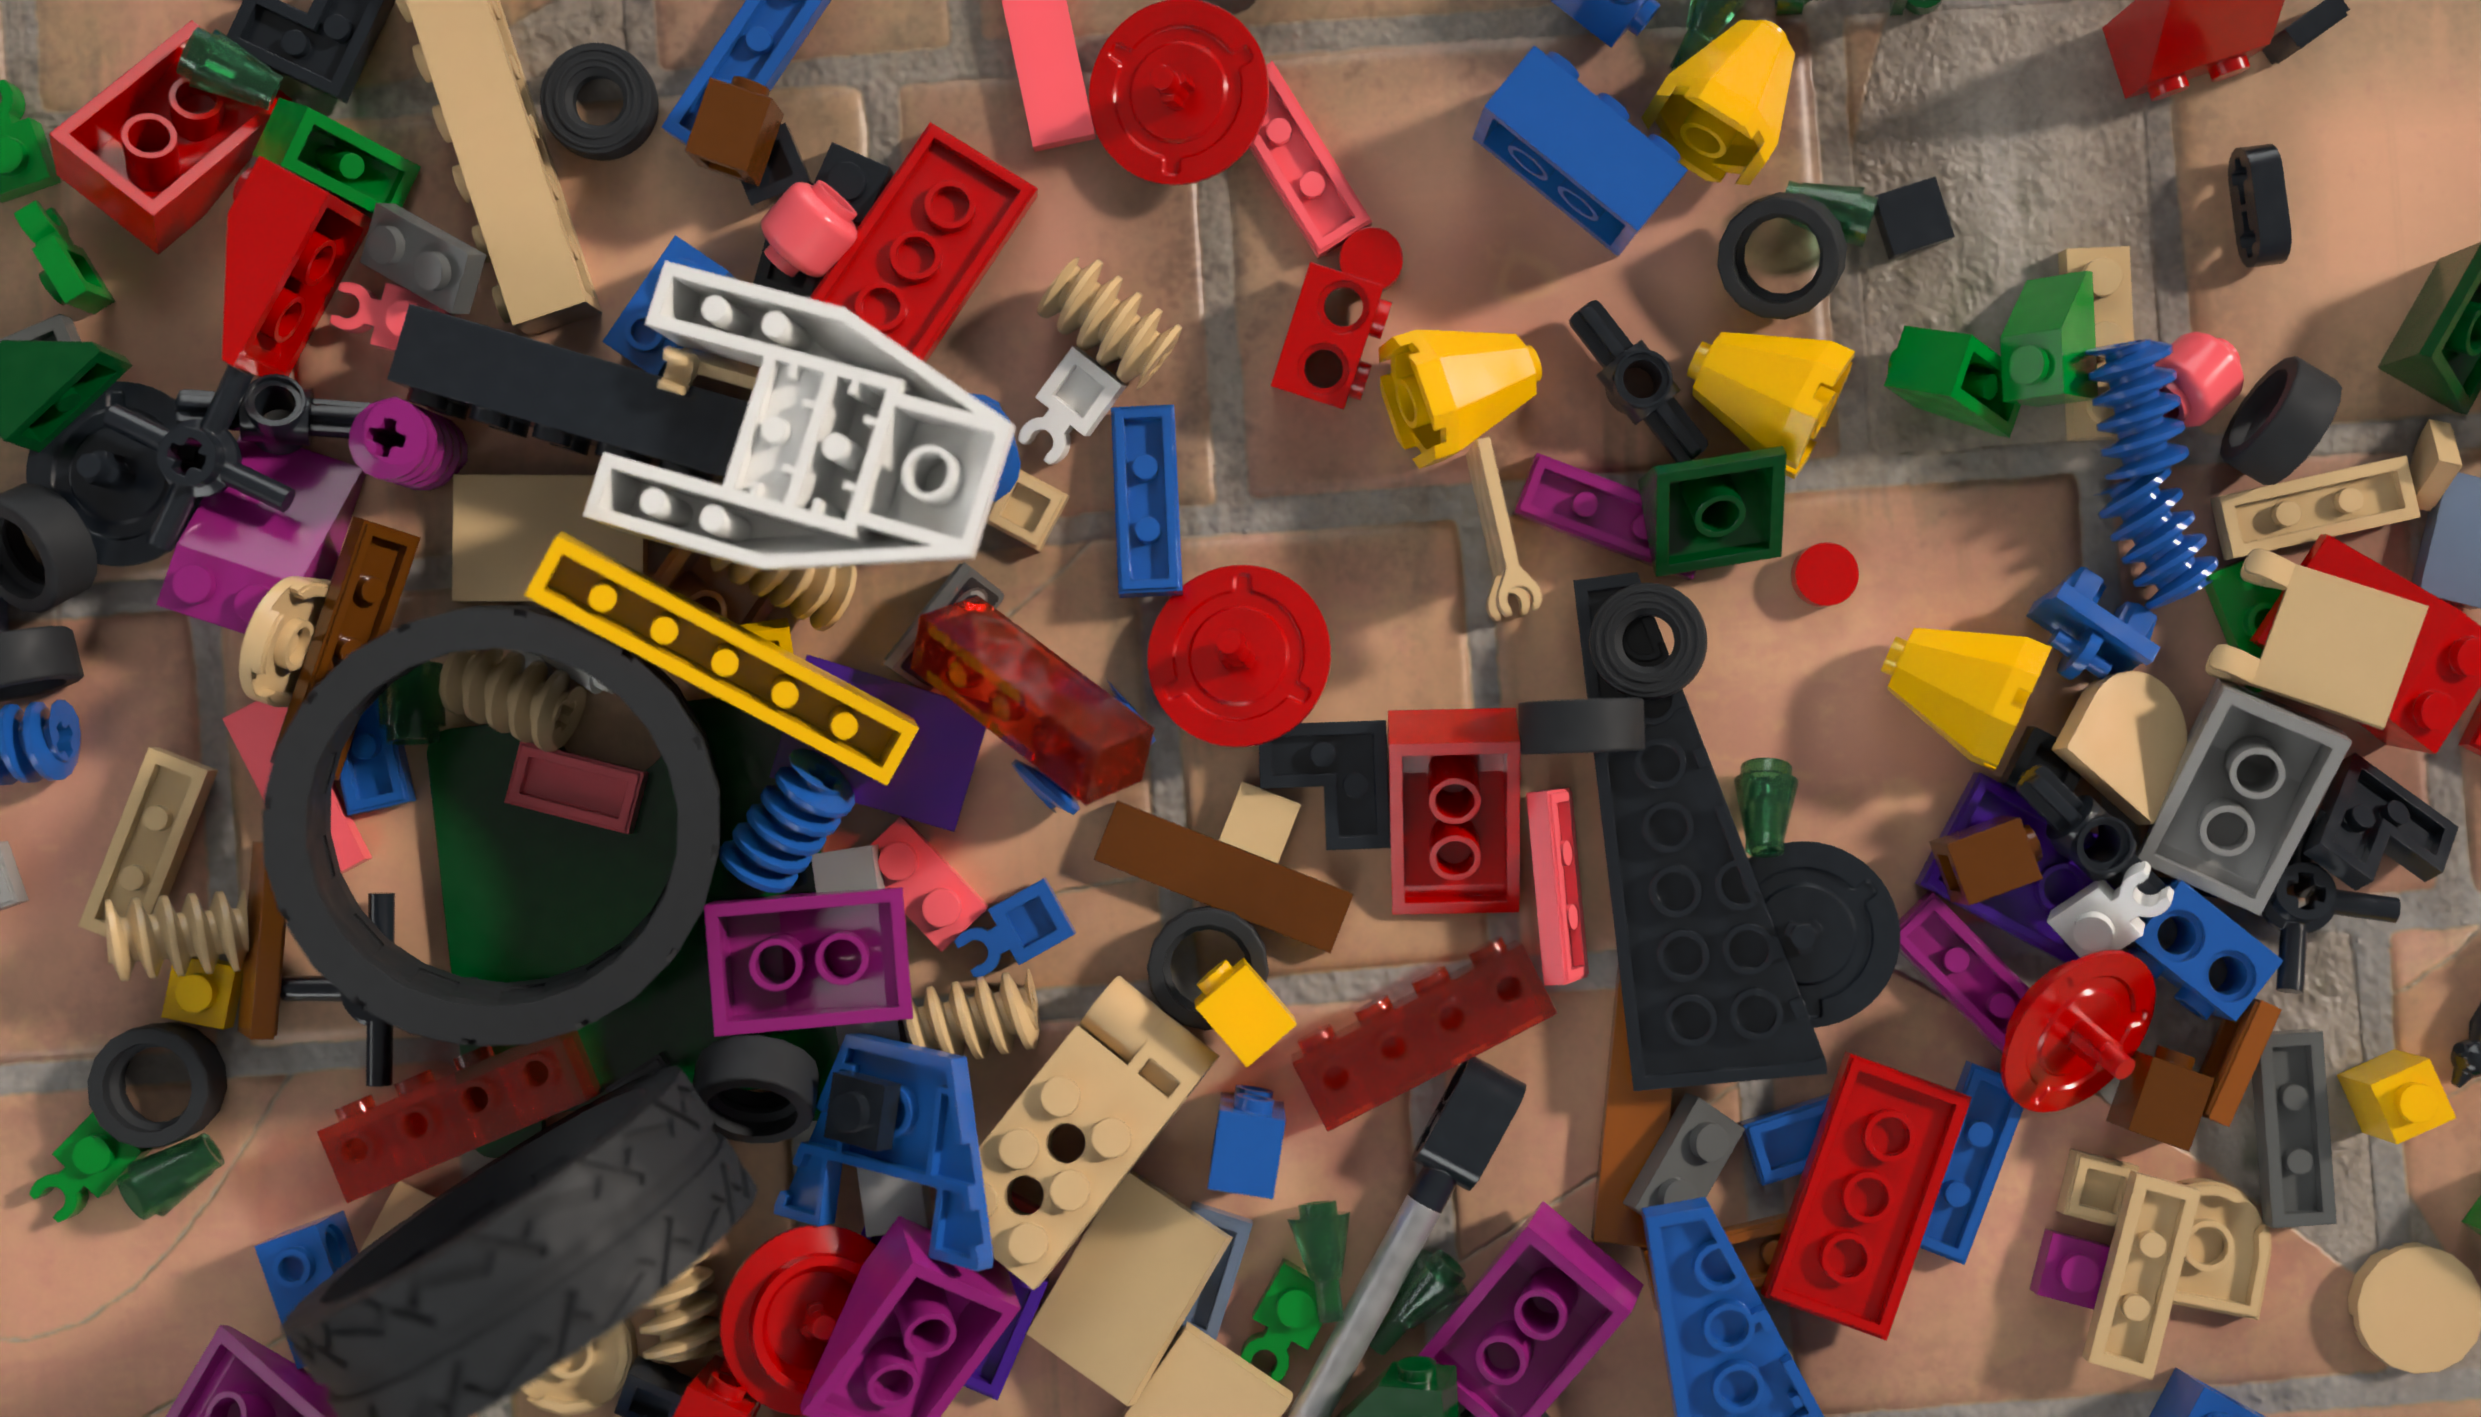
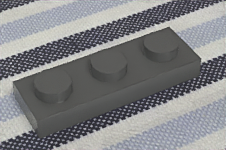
M2316 1029L2272 1031L2252 1076L2262 1223L2271 1228L2337 1224L2323 1031Z

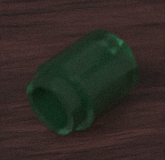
M426 661L393 682L378 697L379 728L386 730L387 744L412 746L440 742V728L446 726V709L438 692L440 674L443 667L442 663Z

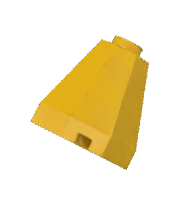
M1740 20L1667 75L1641 119L1648 130L1655 120L1661 130L1659 136L1669 142L1679 153L1681 159L1678 163L1706 181L1722 182L1727 173L1740 174L1735 184H1751L1768 161L1779 141L1795 56L1785 32L1778 25L1767 20Z
M1416 329L1394 336L1378 348L1379 363L1391 359V373L1380 376V391L1397 441L1404 450L1412 447H1417L1420 450L1421 454L1412 459L1419 469L1443 462L1483 435L1537 394V382L1542 378V367L1537 352L1531 345H1525L1516 334Z
M1721 332L1712 345L1704 341L1701 342L1689 365L1687 377L1695 380L1692 396L1751 451L1783 446L1787 453L1786 476L1795 479L1817 444L1816 441L1811 439L1817 436L1821 427L1825 428L1852 368L1851 360L1854 358L1855 351L1829 340Z
M1914 628L1908 640L1898 636L1895 637L1881 671L1891 675L1887 686L1888 691L1970 761L1995 771L2052 647L2022 636Z

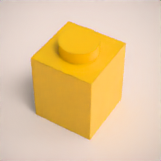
M1244 957L1233 967L1226 959L1223 960L1197 983L1198 988L1203 993L1195 999V1008L1246 1067L1250 1066L1297 1025L1294 1015Z
M2393 1049L2337 1074L2362 1133L2399 1144L2456 1119L2430 1058Z

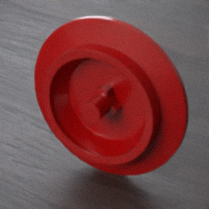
M1200 0L1161 1L1129 16L1112 32L1104 43L1095 61L1089 86V107L1092 123L1099 140L1109 155L1133 175L1152 183L1170 186L1189 185L1208 180L1237 162L1258 135L1266 115L1269 100L1267 65L1254 36L1230 12Z
M1230 565L1216 568L1198 575L1183 585V595L1171 596L1160 611L1152 628L1148 644L1147 666L1149 679L1162 709L1188 734L1204 742L1222 747L1239 748L1261 745L1273 741L1294 729L1310 714L1319 701L1327 684L1331 667V641L1327 624L1315 601L1299 584L1289 577L1274 570L1254 565Z
M2104 950L2061 964L2037 980L2017 1004L2006 1029L2005 1044L2001 1058V1078L2008 1095L2027 1110L2042 1113L2055 1112L2072 1107L2088 1099L2106 1086L2114 1077L2119 1080L2127 1078L2135 1068V1061L2132 1057L2147 1033L2155 1008L2156 987L2152 973L2147 965L2131 953L2120 950Z
M806 1225L784 1231L772 1237L755 1249L741 1264L724 1296L720 1313L719 1333L722 1352L730 1372L740 1386L747 1388L746 1392L752 1398L778 1412L806 1416L801 1414V1401L861 1267L876 1247L873 1242L843 1227L834 1225L819 1227Z

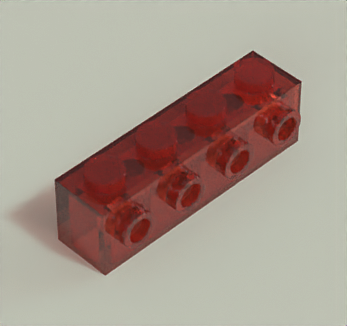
M975 596L920 615L911 669L1086 806L1142 781L1155 728L980 596Z
M1502 936L1491 939L1468 952L1471 963L1451 973H1448L1445 965L1437 967L1413 980L1411 985L1414 992L1393 1003L1388 995L1381 996L1355 1010L1354 1014L1358 1021L1337 1032L1334 1031L1331 1024H1327L1300 1038L1297 1043L1301 1050L1291 1055L1292 1064L1327 1132L1558 1014L1523 945L1517 940L1505 944Z
M575 1030L530 1044L517 1045L497 1055L494 1054L491 1046H483L453 1059L457 1072L436 1080L432 1070L429 1069L394 1084L398 1097L385 1103L376 1105L371 1094L335 1109L334 1111L339 1122L317 1131V1134L346 1202L350 1203L586 1102L602 1093L603 1090L578 1031Z

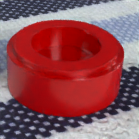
M1366 227L1355 231L1345 240L1340 251L1341 272L1384 285L1383 291L1395 284L1401 274L1403 265L1402 249L1397 239L1388 231L1377 227Z
M1823 542L1806 548L1796 557L1791 568V583L1794 591L1804 602L1817 607L1833 606L1845 601L1855 591L1859 580V568L1854 556L1845 547L1831 542Z

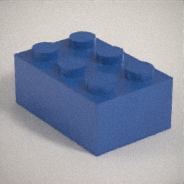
M1534 45L1485 104L1472 138L1619 257L1688 170L1678 163L1681 157L1669 142L1656 134H1650L1647 137L1629 123L1630 115L1621 103L1606 93L1601 92L1596 96L1577 80L1579 78L1578 71L1567 59L1553 51L1546 55Z

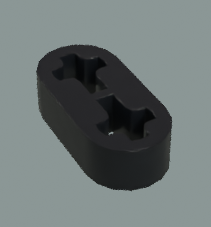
M2273 144L2235 148L2229 160L2228 183L2236 244L2240 259L2246 267L2283 264L2288 259L2291 251L2292 233L2281 155Z

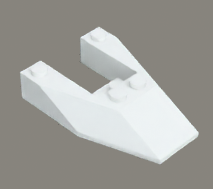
M668 261L664 262L645 325L680 346L760 367L722 486L603 452L583 513L584 517L630 535L767 571L975 559L1016 428L1015 425L846 308Z

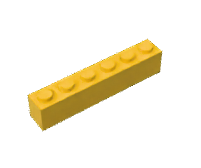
M561 531L555 537L524 596L886 786L919 729L913 717L564 531Z

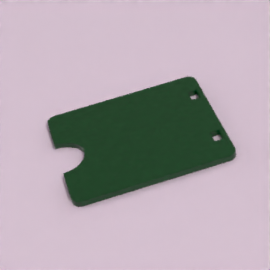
M717 697L688 701L706 732L721 783L720 848L724 841L733 840L732 831L738 823L748 822L746 813L752 804H763L760 794L767 785H777L775 779L769 776L783 731ZM486 724L446 729L437 733L432 738L427 749V761L452 974L504 983L549 978L590 963L622 942L649 914L670 878L677 853L678 808L669 770L662 755L651 767L645 770L649 772L634 833L624 834L504 803L520 741L513 737L511 732L499 733ZM564 746L559 748L561 750L567 751ZM718 851L705 904L714 900L816 893L812 861L805 871L798 873V879L790 890L782 893H770L753 888L736 878L723 865ZM703 908L673 960L634 999L592 1024L589 1023L578 1030L524 1045L475 1046V1044H459L470 1141L475 1150L481 1155L489 1158H499L513 1147L545 1129V1114L575 1111L594 1102L596 1099L607 1094L606 1087L661 1052L665 1054L672 1066L682 1069L692 1084L695 1065L700 1052L715 1041L733 1036L761 1035L782 1039L802 1048L816 1061L820 1074L817 1093L818 1102L839 1052L836 1026L714 1037ZM739 1088V1089H742V1090H754V1089H758V1088ZM817 1108L812 1121H818L821 1111Z

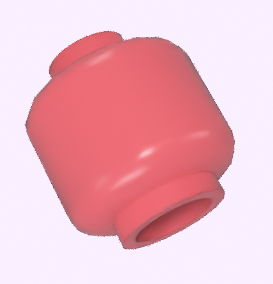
M818 180L814 185L797 182L788 188L761 220L763 235L770 244L764 250V253L778 269L790 277H794L799 271L815 278L822 277L857 239V230L853 223L857 213L845 198L825 182Z
M2191 332L2181 335L2171 344L2173 352L2155 363V366L2172 368L2177 372V378L2160 388L2159 392L2180 396L2181 404L2164 414L2163 417L2182 420L2185 423V427H2197L2208 422L2240 394L2244 382L2240 356L2231 343L2210 334Z

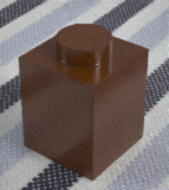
M733 76L731 84L710 77L685 152L702 168L760 186L784 114L774 100L768 97L770 90L764 85L740 76Z
M1998 816L1929 842L1951 902L1970 906L2043 879L2037 864L2038 861L2043 859L2040 842L2031 826L2028 824L2023 825L2020 817Z
M2157 1045L2153 1056L2136 1051L2132 1057L2135 1061V1068L2127 1078L2120 1080L2106 1121L2189 1152L2215 1078L2192 1071L2196 1058Z

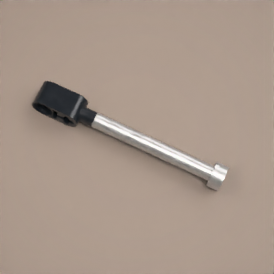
M1471 1053L1467 1054L1414 1149L1412 1160L1423 1167L1286 1417H1330L1455 1187L1458 1185L1470 1191L1482 1176L1521 1104L1527 1087L1525 1083Z

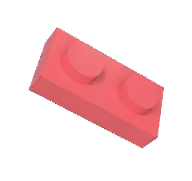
M900 816L870 844L879 845L880 855L878 864L883 874L885 888L903 887L905 914L941 952L948 948L961 933L966 931L990 908L907 818Z

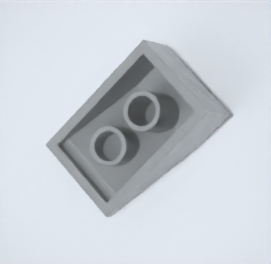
M2217 678L2188 734L2186 748L2154 824L2149 825L2137 856L2142 861H2147L2151 868L2178 880H2183L2189 885L2261 916L2352 743L2351 740L2339 727L2233 682Z

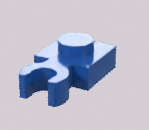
M1045 877L988 909L997 926L991 929L985 927L969 928L961 933L954 942L957 948L973 940L981 941L986 945L988 950L986 961L970 970L973 977H981L993 971L1000 963L1002 953L1009 949L1018 965H1021L1075 935L1076 931Z

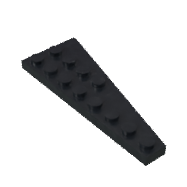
M1638 572L1573 580L1587 699L1632 698L1612 688L1600 676L1591 658L1589 635L1597 611L1610 596L1627 586L1642 583ZM1654 616L1637 618L1628 625L1623 635L1622 644L1626 656L1633 663L1643 667H1652L1661 664L1670 656ZM1682 689L1673 695L1661 699L1643 700L1645 750L1594 752L1633 1090L1642 1091L1828 1074L1825 1056L1684 691Z

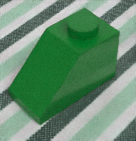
M282 98L278 99L252 153V156L258 158L260 155L329 192L333 196L372 214L376 203H392L403 207L421 169V166L312 108Z
M2086 270L2026 280L2000 336L2003 402L2043 407L2090 401L2098 396V382L2088 379V373L2097 369L2096 356L2084 354V351L2096 348L2093 272Z
M1904 326L1898 346L1890 356L1888 375L1884 386L1916 408L1997 436L2010 438L2021 405L2003 402L2001 356L1972 334Z

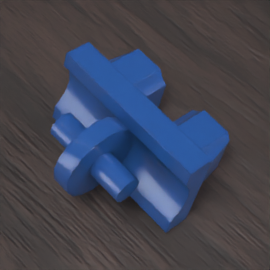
M2079 567L2067 575L2056 588L2034 601L2026 617L2052 634L2048 644L2064 654L2058 664L2057 672L2066 679L2072 680L2086 669L2099 679H2103L2108 673L2132 671L2140 664L2149 665L2154 661L2161 648L2150 640L2157 621V615L2141 604L2129 601L2117 607L2114 614L2099 606L2097 603L2107 586L2104 583V579L2086 567Z

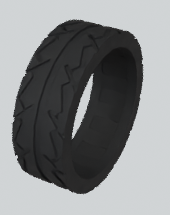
M527 605L472 606L402 624L397 629L394 628L353 651L309 693L306 699L307 703H302L277 746L264 795L266 809L263 810L264 864L278 910L288 921L285 923L312 967L350 1001L364 1006L363 1010L410 1034L455 1044H475V1046L530 1044L583 1028L587 1024H592L631 1001L673 960L704 908L721 840V783L702 724L679 686L656 664L550 609ZM499 648L541 654L584 671L620 696L648 728L668 767L678 808L677 853L670 878L652 910L622 942L588 964L549 978L508 983L463 978L423 963L390 941L360 909L341 874L331 835V789L342 749L362 714L393 682L426 661L451 652Z
M677 1066L660 1069L656 1073L647 1074L605 1094L594 1102L551 1124L420 1208L409 1218L400 1222L335 1271L330 1278L323 1281L291 1311L286 1320L283 1321L281 1331L293 1344L291 1346L315 1382L328 1385L330 1388L329 1402L339 1417H474L545 1375L548 1370L556 1365L565 1362L653 1299L654 1295L668 1287L707 1254L730 1231L731 1226L738 1223L753 1204L757 1193V1186L746 1168L744 1169L739 1157L726 1137L719 1132L714 1133L711 1127L715 1120L682 1069Z

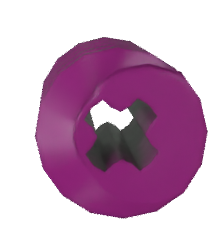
M398 397L383 399L369 404L356 416L350 428L349 448L354 462L364 473L415 491H431L444 486L453 477V474H457L468 462L466 439L463 432L452 420Z

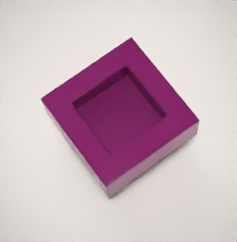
M2045 1228L2029 1289L2040 1296L2094 1310L2110 1246Z

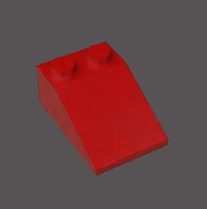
M2134 0L2102 27L2125 99L2148 92L2151 101H2156L2188 89L2190 87L2188 79L2209 73L2211 82H2216L2251 68L2248 59L2271 43L2285 0Z
M191 20L49 133L56 174L159 255L207 214L252 158V153L278 99L282 98L292 101V99Z
M259 155L254 166L245 170L237 180L233 190L234 202L227 216L222 361L260 377L269 374H280L289 377L366 237L371 218L329 192Z
M2320 534L2300 564L2301 566L2429 606L2385 728L2381 730L2360 722L2357 723L2386 745L2436 755L2481 687V626L2461 610L2330 535ZM2285 590L2282 591L2250 639L2251 642L2262 650Z
M1516 708L1388 710L1392 915L1520 912V736Z

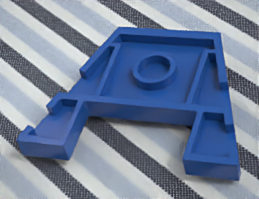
M866 1033L846 1034L816 1105L821 1114L810 1140L801 1142L792 1162L798 1167L789 1190L780 1191L774 1205L773 1214L818 1227L834 1224L842 1165L844 1163L936 1188L937 1193L928 1258L974 1271L992 1268L994 1256L967 1057ZM851 1070L901 1084L892 1149L875 1152L824 1137L833 1072Z

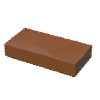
M2254 998L2236 1022L2222 1019L2199 1070V1073L2215 1078L2202 1114L2203 1118L2230 1127L2282 1009Z

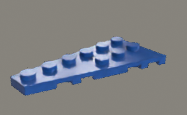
M1706 1197L1641 1208L1674 1417H1824Z

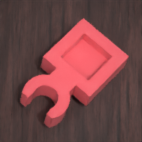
M341 282L339 283L338 290L351 297H357L360 304L359 311L351 318L331 315L330 323L352 334L365 333L374 328L370 344L395 352L409 304L451 316L452 314L402 286L385 283L382 298L378 300L372 291L357 283Z

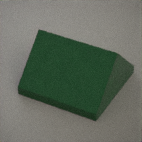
M2481 242L2438 259L2377 367L2452 411L2465 415L2468 414L2481 391Z
M1783 446L1654 466L1638 480L1651 561L1656 577L1782 557L1787 456Z

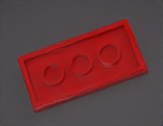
M930 122L856 229L857 239L854 244L828 270L809 299L846 308L926 363L1038 197V188Z
M1845 1051L1760 1293L1768 1299L1887 1341L1972 1097Z

